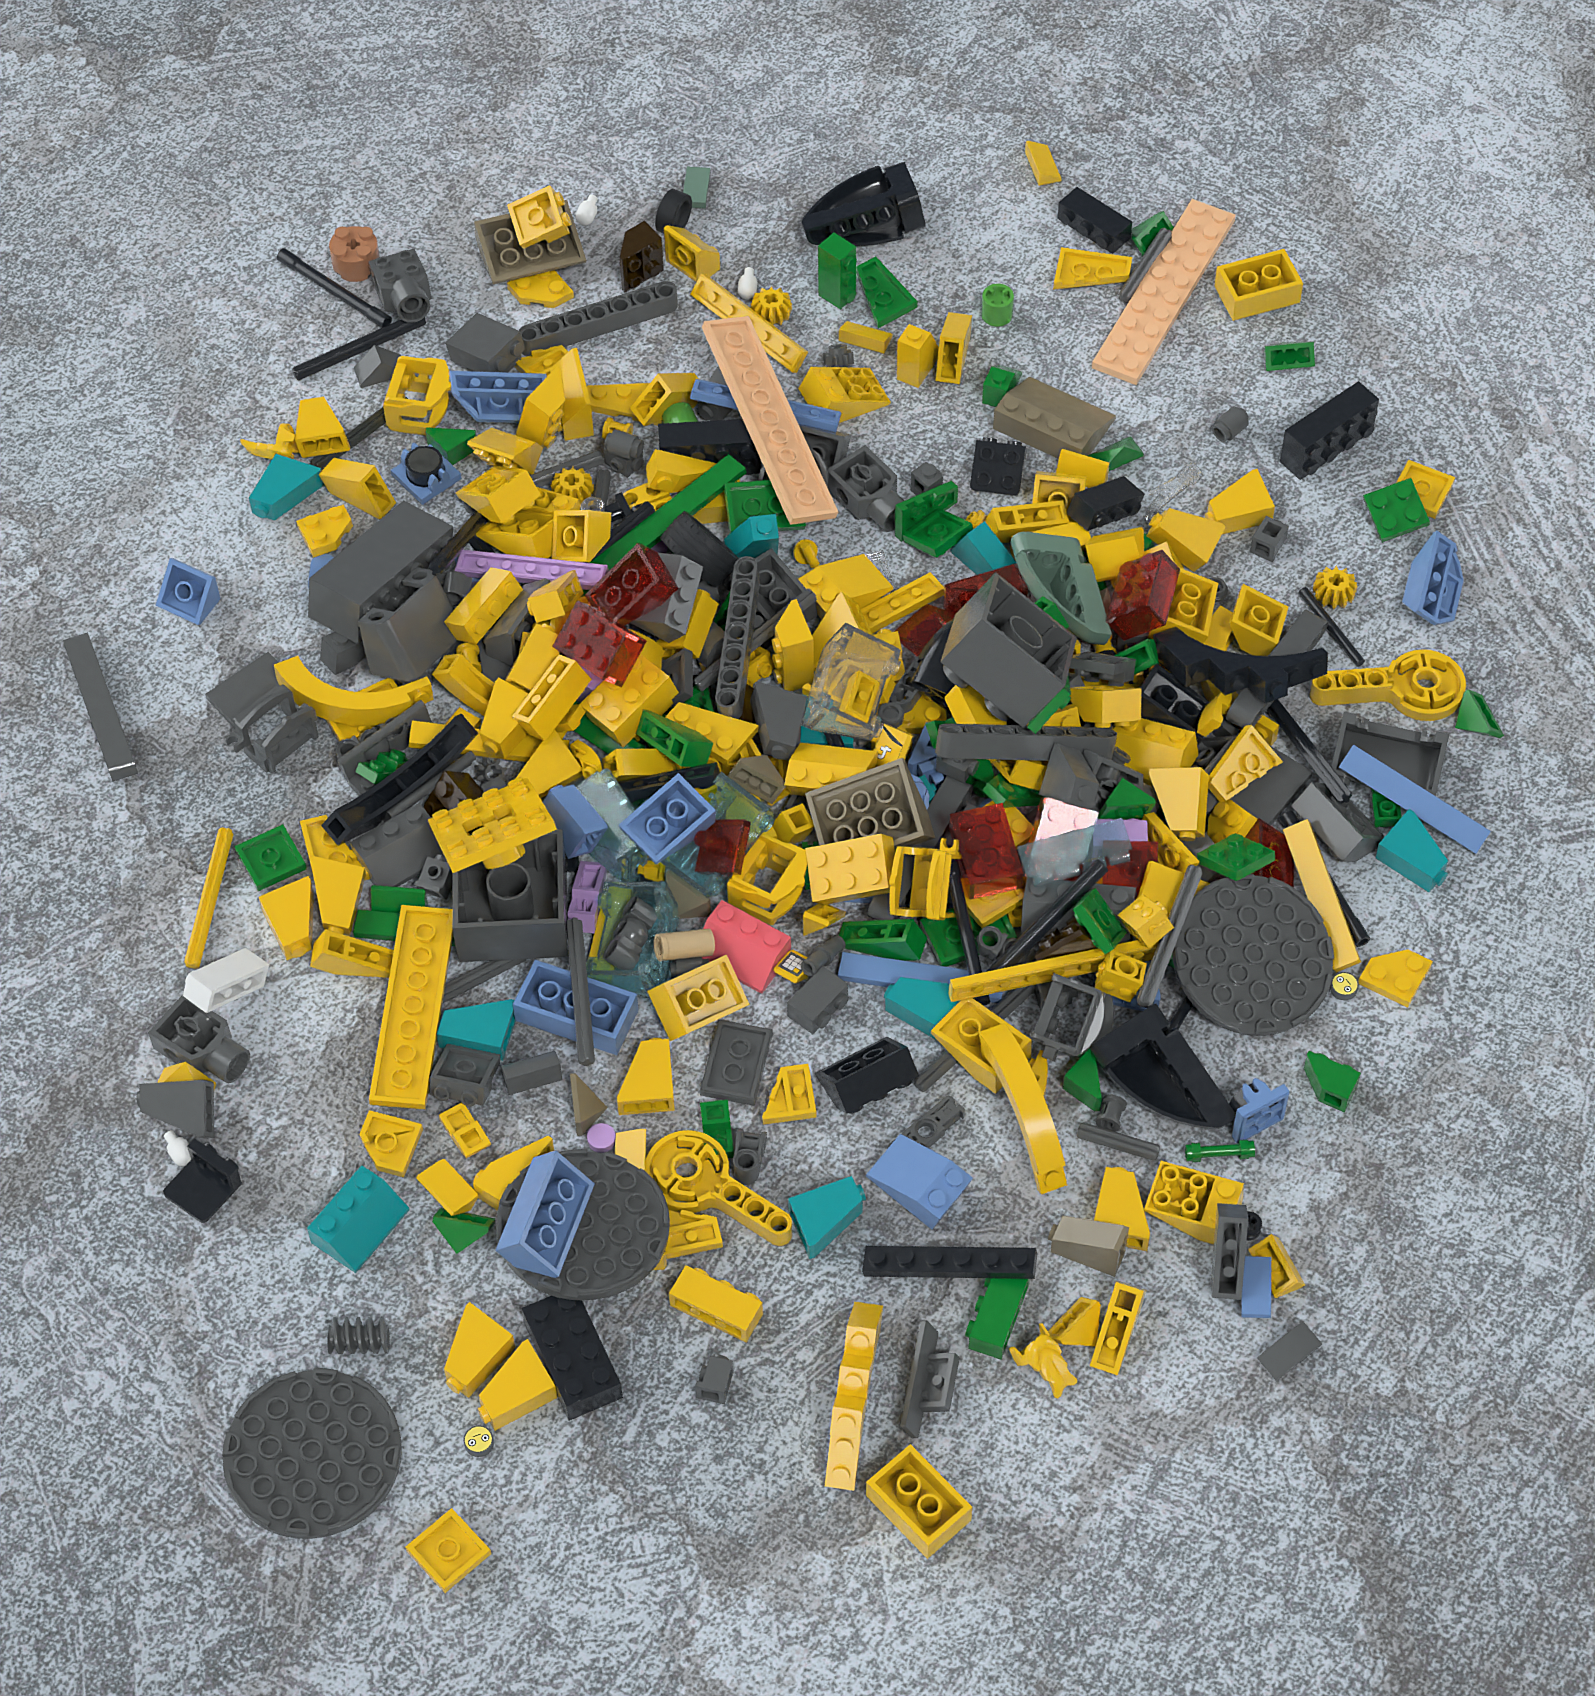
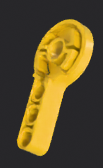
M1414 650L1399 656L1396 660H1392L1389 667L1327 671V675L1312 680L1309 696L1314 704L1320 706L1388 702L1399 712L1412 719L1436 721L1450 716L1460 707L1466 689V679L1460 666L1447 655L1433 650ZM1426 679L1433 682L1435 686L1426 688L1417 681Z
M692 1130L677 1131L661 1138L649 1151L645 1160V1171L655 1179L662 1190L668 1210L676 1212L686 1210L697 1213L708 1208H716L773 1245L784 1246L791 1241L793 1232L790 1215L730 1177L727 1154L720 1143L711 1136ZM678 1146H679V1147H688V1148H692V1149L677 1148V1147H678ZM685 1163L693 1164L698 1168L697 1172L691 1177L678 1175L676 1169ZM732 1195L739 1197L736 1201L727 1200ZM754 1210L763 1212L759 1216L750 1215V1212ZM777 1225L786 1227L783 1231L773 1230Z

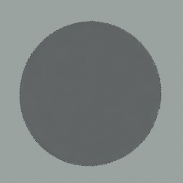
M1249 874L1238 881L1227 877L1210 883L1193 897L1172 952L1173 963L1177 978L1186 996L1213 1023L1243 1035H1275L1290 1030L1305 1021L1325 999L1333 978L1334 950L1332 940L1328 936L1323 924L1324 920L1317 909L1302 893L1292 886L1272 877L1266 878L1255 876L1254 874Z
M587 1149L561 1151L559 1153L595 1185L559 1277L553 1278L516 1268L506 1259L505 1261L512 1271L528 1285L558 1298L596 1300L622 1293L645 1279L657 1266L664 1254L670 1227L669 1210L665 1197L653 1178L642 1168L638 1169L627 1162L626 1158L609 1152L604 1154L587 1152ZM530 1165L520 1171V1175L511 1184H508L499 1201L496 1217L498 1243Z
M314 1368L310 1371L297 1373L293 1371L261 1386L245 1400L235 1413V1418L231 1423L229 1431L226 1432L223 1444L224 1477L238 1507L248 1518L262 1528L278 1535L298 1539H313L335 1535L366 1519L381 1505L392 1489L399 1472L402 1456L399 1426L385 1398L373 1386L361 1378L327 1368Z

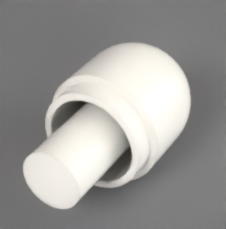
M589 195L587 201H583L579 205L575 217L580 225L587 226L594 221L597 214L596 202L598 200L595 195Z
M751 267L745 268L744 275L738 281V294L745 300L752 299L754 293H757L758 282L754 276V269Z
M170 1130L164 1135L168 1142L167 1153L176 1165L184 1167L191 1160L187 1148L189 1143L183 1137H177L175 1132Z

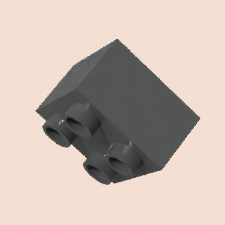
M995 572L955 614L941 663L944 664L943 670L945 675L952 683L961 688H967L970 685L983 695L986 707L995 717L1002 721H1008L1011 718L1024 728L1065 686L1077 637Z
M557 829L524 843L525 854L508 865L487 869L481 861L453 873L452 928L459 962L568 957L566 922L568 920L567 862L562 829Z

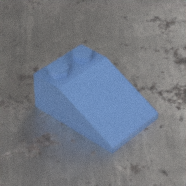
M678 773L623 820L618 827L655 864H658L694 841L714 824L716 810Z
M902 1134L895 1139L866 1174L868 1179L932 1230L973 1179V1177L950 1159Z

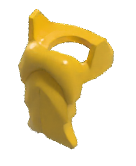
M287 423L280 424L276 444L255 443L240 439L241 444L249 453L270 460L273 459L275 454L294 459L292 453H300L295 442L294 429Z
M1039 1323L1040 1335L1020 1352L1015 1347H1010L1009 1351L1017 1366L1029 1364L1035 1371H1039L1043 1380L1049 1382L1054 1398L1058 1399L1061 1397L1066 1386L1075 1385L1078 1380L1069 1372L1067 1362L1061 1356L1062 1351L1058 1343L1053 1340L1043 1323Z

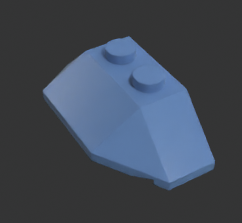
M449 372L452 395L477 422L519 423L526 398L547 377L546 374Z
M1439 531L1433 532L1412 561L1402 601L1416 614L1433 625L1450 623L1455 620L1464 581L1460 561L1456 554V543Z

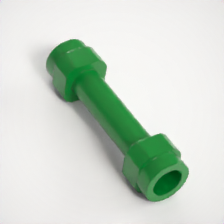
M1248 1139L1239 1140L1238 1144L1200 1146V1142L1185 1145L1186 1162H1201V1158L1238 1155L1240 1159L1255 1157L1254 1141H1248Z

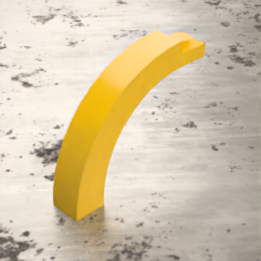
M1221 605L1212 615L1209 634L1204 642L1205 645L1227 651L1235 639L1230 626L1233 612ZM1209 679L1200 682L1203 694L1209 702L1221 692ZM1237 692L1232 693V701L1234 702L1238 697ZM1263 715L1254 728L1268 745L1272 746L1277 740L1279 724ZM1235 725L1240 731L1242 730L1241 727Z
M462 653L445 655L432 675L460 701L485 716L495 683L478 671ZM580 704L572 705L568 713L555 728L561 739L564 738L567 731H574L580 725V720L586 712Z
M299 656L274 664L278 684L280 686L284 684L292 691L294 702L298 706L304 703L315 709L316 716L332 722L358 726L385 724L388 719L399 716L420 700L424 704L434 700L432 685L427 676L390 690L353 692L333 687L316 678L303 665Z
M1005 1023L979 1031L984 1057L991 1064L1002 1083L1018 1120L1030 1157L1037 1190L1042 1195L1067 1186L1063 1168L1066 1165L1057 1132L1043 1093L1022 1048Z

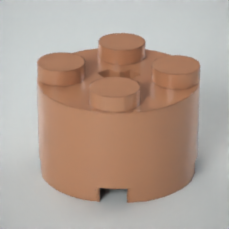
M338 227L329 243L335 273L337 272L341 275L342 279L350 282L368 279V275L371 274L368 261L380 257L377 238L370 227Z

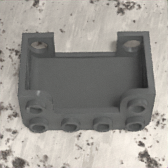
M418 567L402 580L403 585L416 587L418 590L395 612L372 608L358 621L370 674L397 679L407 683L416 681L457 641L444 623L454 610L437 576L432 575V570ZM383 617L380 620L371 621L372 618Z

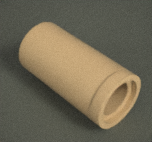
M711 929L660 933L654 937V953L658 961L712 956L715 951V940Z

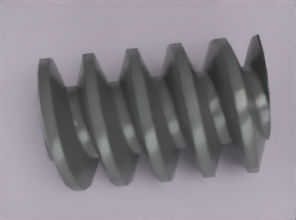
M333 1317L331 1326L328 1328V1354H332L334 1347L338 1354H343L346 1346L350 1354H355L358 1346L361 1354H366L369 1347H371L373 1354H378L381 1346L385 1354H388L390 1347L389 1326L386 1325L384 1317H380L378 1325H374L372 1317H368L366 1325L362 1324L360 1317L356 1318L354 1325H351L348 1317H345L343 1325H339L337 1317Z

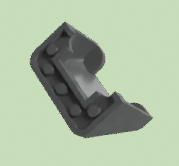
M1343 713L1332 768L1345 785H1350V782L1366 785L1339 768L1351 747L1355 745L1436 796L1449 734L1436 731V734H1430L1427 737L1428 731L1422 730V732L1403 729L1370 722V719L1366 718L1361 723V719L1356 718L1357 714Z

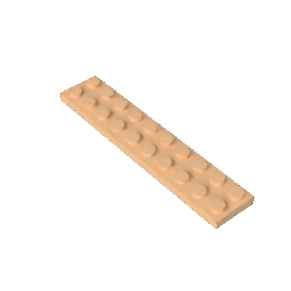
M1191 199L1174 227L1169 243L1153 262L1092 361V369L1134 385L1138 384L1235 222V214Z
M750 317L704 321L702 330L790 525L835 519L838 514L836 505Z

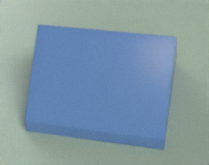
M170 558L155 606L197 625H201L221 599L216 578L177 559Z

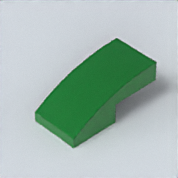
M728 1099L700 1102L703 1133L714 1138L723 1147L727 1157L733 1158L734 1149Z

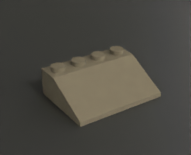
M564 200L565 205L561 207L563 212H567L571 219L572 225L568 226L570 234L550 243L544 239L525 249L519 244L510 213L474 221L475 238L493 284L586 263V257L567 200Z
M1028 377L1007 392L994 409L993 429L1058 459L1062 449L1088 456L1115 421L1116 415L1039 380Z
M904 758L805 793L819 845L884 834L893 837L896 852L897 846L912 847L935 838L928 811Z

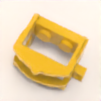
M408 356L398 357L383 404L386 426L390 430L426 436V427L435 428L441 422L448 409V391L451 390L449 369L445 360L429 357L424 359ZM405 391L426 393L425 400L405 399ZM428 410H432L428 423L404 420L401 417L423 418L427 415Z
M760 833L727 883L728 903L768 925H774L780 917L792 909L803 891L805 885L804 877L807 870L806 850L792 843H785ZM765 867L782 874L770 893L753 886L756 873L759 869L763 870ZM771 904H777L772 913L760 908H769Z
M946 838L941 839L940 849L897 846L889 881L890 915L921 916L932 920H945L946 918L955 917V913L946 912L951 860L961 859V854L958 852V839L954 840L951 848L947 847ZM904 854L915 855L910 907H899Z

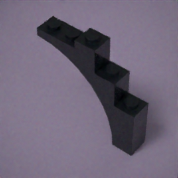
M1177 627L1153 634L1158 661L1185 687L1209 679L1224 695L1249 688L1260 700L1268 703L1288 696V688L1327 675L1328 652L1324 648L1283 656H1256L1223 651L1205 645L1189 637Z
M462 713L455 716L441 732L411 759L362 795L335 809L321 826L338 846L376 828L385 818L386 812L454 763V760L478 735V732Z

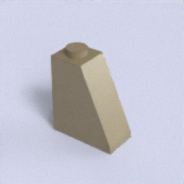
M1062 1216L1058 1225L1053 1224L1048 1240L1052 1241V1253L1115 1277L1126 1252L1129 1227Z

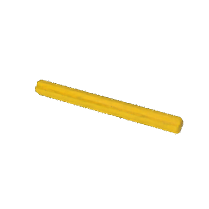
M221 827L217 833L184 960L187 968L197 969L200 967L233 839V833L230 828Z

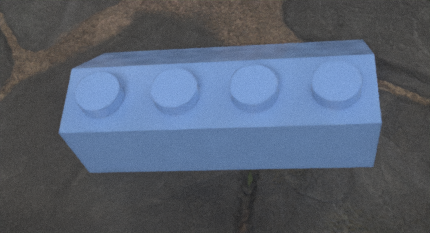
M556 1150L534 1157L495 1251L516 1268L553 1278L559 1277L595 1183Z

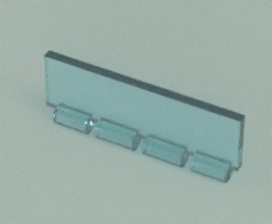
M608 768L603 769L601 772H595L578 784L576 788L606 822L608 829L602 836V839L619 863L639 848L618 827L636 809Z
M1120 818L1018 846L1017 849L1027 879L1032 877L1033 883L1037 887L1054 882L1053 871H1056L1058 880H1063L1080 875L1078 864H1082L1084 871L1097 859L1106 865L1104 857L1107 856L1111 866L1130 861L1128 851L1132 850V846L1123 819Z

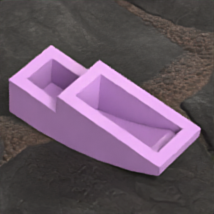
M580 861L572 888L568 920L572 918L581 920L584 933H595L605 886L607 863Z

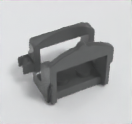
M277 684L234 717L233 723L235 728L226 737L227 745L229 746L231 743L237 742L234 745L236 753L243 749L244 754L266 773H274L276 765L309 739L315 740L319 737L315 722L317 720L315 709L304 703L297 710L292 691L284 684L281 686ZM280 703L281 709L286 716L264 740L257 739L252 745L247 728Z
M1054 973L1051 979L1053 982L1034 1033L1031 1032L1030 1039L1046 1045L1042 1057L1055 1062L1059 1050L1081 1058L1092 1044L1114 1030L1113 998L1099 989ZM1067 987L1094 996L1075 1048L1049 1039V1035L1056 1032L1059 1024V1019L1056 1018L1060 1007L1064 1008L1069 997V993L1066 992Z

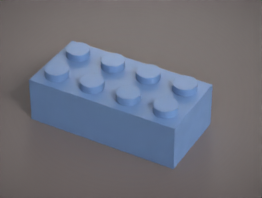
M535 960L513 1003L515 1021L576 1041L570 971ZM587 977L594 1048L618 1055L639 1011L637 994Z

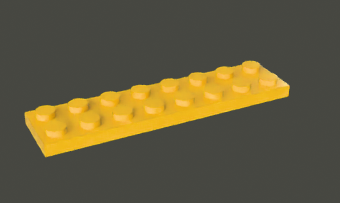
M401 905L369 1095L370 1105L426 1110L437 1041L436 1034L441 1016L453 940V909Z

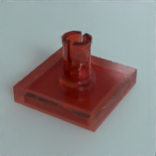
M715 819V823L706 831H698L694 838L695 844L700 846L695 872L702 875H741L751 822L745 819Z
M1102 841V862L1108 868V872L1102 877V884L1136 887L1138 896L1148 862L1154 861L1158 863V841Z

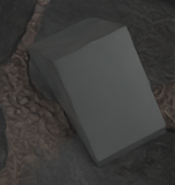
M374 345L354 366L360 387L364 388L391 380L397 359L401 354Z

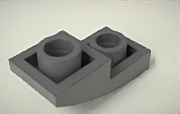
M1302 1321L1258 1356L1257 1359L1272 1377L1278 1381L1299 1362L1301 1363L1318 1349L1322 1343Z

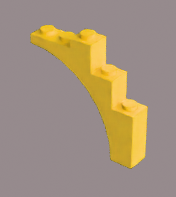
M854 1302L849 1317L844 1354L839 1370L837 1395L832 1410L825 1487L855 1490L864 1418L874 1358L880 1336L883 1305Z

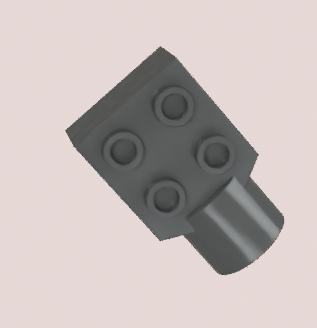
M415 248L368 261L372 282L385 312H397L400 319L405 322L420 321L429 313V300L432 297L428 276Z
M866 445L828 468L827 488L829 492L858 520L872 518L884 531L891 532L895 530V505L905 501L897 494V475Z
M1085 749L1083 757L1099 782L1092 810L1089 811L1098 814L1120 780L1124 778L1155 799L1156 804L1151 812L1157 813L1160 806L1159 799L1154 787L1143 783V774Z
M183 995L148 1032L153 1049L174 1063L187 1062L200 1072L205 1073L209 1071L228 1084L241 1076L250 1060V1051L231 1039L232 1036L226 1019L213 1011L204 1012Z

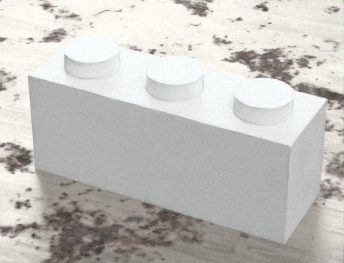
M247 948L241 949L190 972L185 980L186 985L183 996L208 1013L264 987L269 964Z

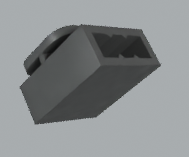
M479 313L470 318L445 342L451 361L466 367L467 371L508 373L516 365V362L521 360V354L526 350L520 331Z

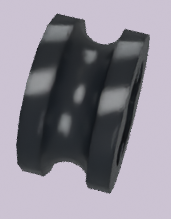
M1247 1211L1249 1225L1253 1223L1254 1228L1251 1231L1247 1228L1246 1241H1252L1258 1238L1261 1233L1262 1220L1258 1214Z

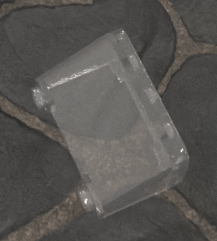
M845 623L830 638L821 652L801 725L814 731L867 741L878 738L883 729V724L881 723V717L877 716L876 713L886 679L891 674L895 675L900 667L901 661L898 659L901 649ZM858 670L881 682L868 723L862 722L839 710L848 680Z

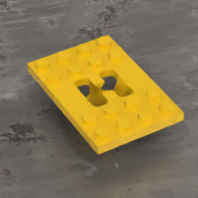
M528 778L513 779L504 788L487 790L478 799L463 800L457 804L458 807L449 811L447 809L437 811L432 815V818L428 819L429 825L452 873L481 861L487 869L508 865L525 854L524 843L557 830L553 818ZM508 814H512V816L505 817L501 819L499 822L497 821L501 817H504ZM480 826H484V827H482V828H479V829L475 830V831L472 833V835H470V834L468 833V831H470V830H473V829H475V828H477V827H480Z

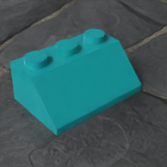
M361 1165L307 1227L311 1244L356 1273L410 1209L384 1179Z

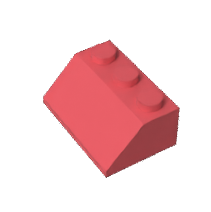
M723 900L720 901L708 917L703 928L711 929L715 940V951L712 956H705L702 959H709V962L727 955L739 982L761 994L777 974L773 971L774 967L791 950L790 936Z

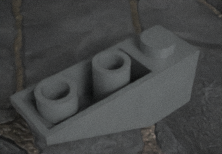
M337 632L322 637L320 660L335 675L356 666L366 657L363 640L357 644Z

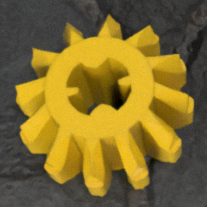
M771 286L769 290L761 288L760 293H754L751 309L772 325L775 323L782 325L783 320H789L792 303L789 294L783 293L782 288L774 290Z
M572 466L571 470L562 468L561 473H555L554 480L551 483V491L578 498L583 507L584 502H590L594 491V484H592L590 473H585L583 468L576 470Z
M1336 565L1331 570L1325 567L1323 572H1318L1315 582L1313 583V592L1317 601H1322L1323 607L1329 604L1332 605L1333 610L1337 605L1345 608L1347 603H1352L1355 593L1357 592V582H1355L1354 574H1348L1347 568L1338 570Z

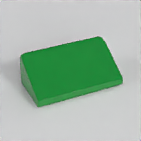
M1146 639L1114 655L1136 659L1134 675L1159 663L1154 639Z
M371 886V911L400 913L401 905L428 907L426 890Z

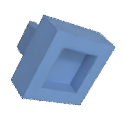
M937 758L918 764V777L925 775L929 783H933L938 791L946 775L936 771Z

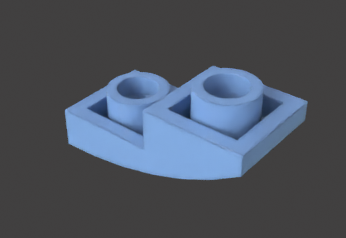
M1245 1256L1242 1318H1271V1257Z

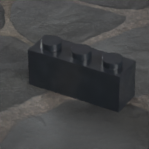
M1079 187L1074 188L1059 202L1057 219L1079 232L1083 237H1087L1096 243L1100 248L1114 254L1131 238L1133 223L1131 220Z
M1123 476L1075 493L1066 513L1086 531L1114 521L1117 522L1125 517L1134 516L1141 509V502L1145 494Z

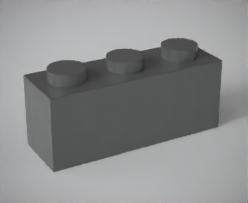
M1217 1203L1211 1272L1212 1298L1242 1300L1248 1228L1246 1205Z

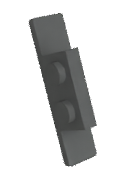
M921 1320L919 1331L916 1333V1348L910 1363L911 1374L909 1384L905 1388L904 1410L900 1414L901 1428L912 1439L919 1438L923 1412H950L960 1360L956 1353H935L938 1331L928 1320Z

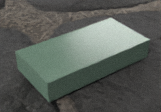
M687 166L683 193L691 196L692 208H706L711 175L710 168Z

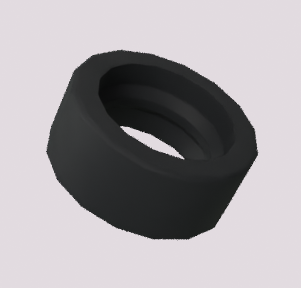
M675 189L667 191L656 213L655 227L658 232L664 234V227L667 225L685 228L692 209L691 196Z

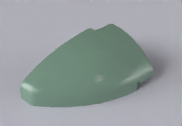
M1019 532L1011 538L1015 560L1023 580L1035 599L1039 600L1043 596L1054 602L1069 625L1067 630L1084 642L1105 645L1112 633L1093 567L1089 563H1084L1085 560L1079 540L1073 537L1033 532Z

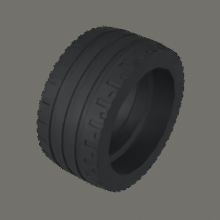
M683 511L660 537L673 553L682 555L703 566L701 577L715 588L733 571L735 562L739 559L718 537L686 511Z

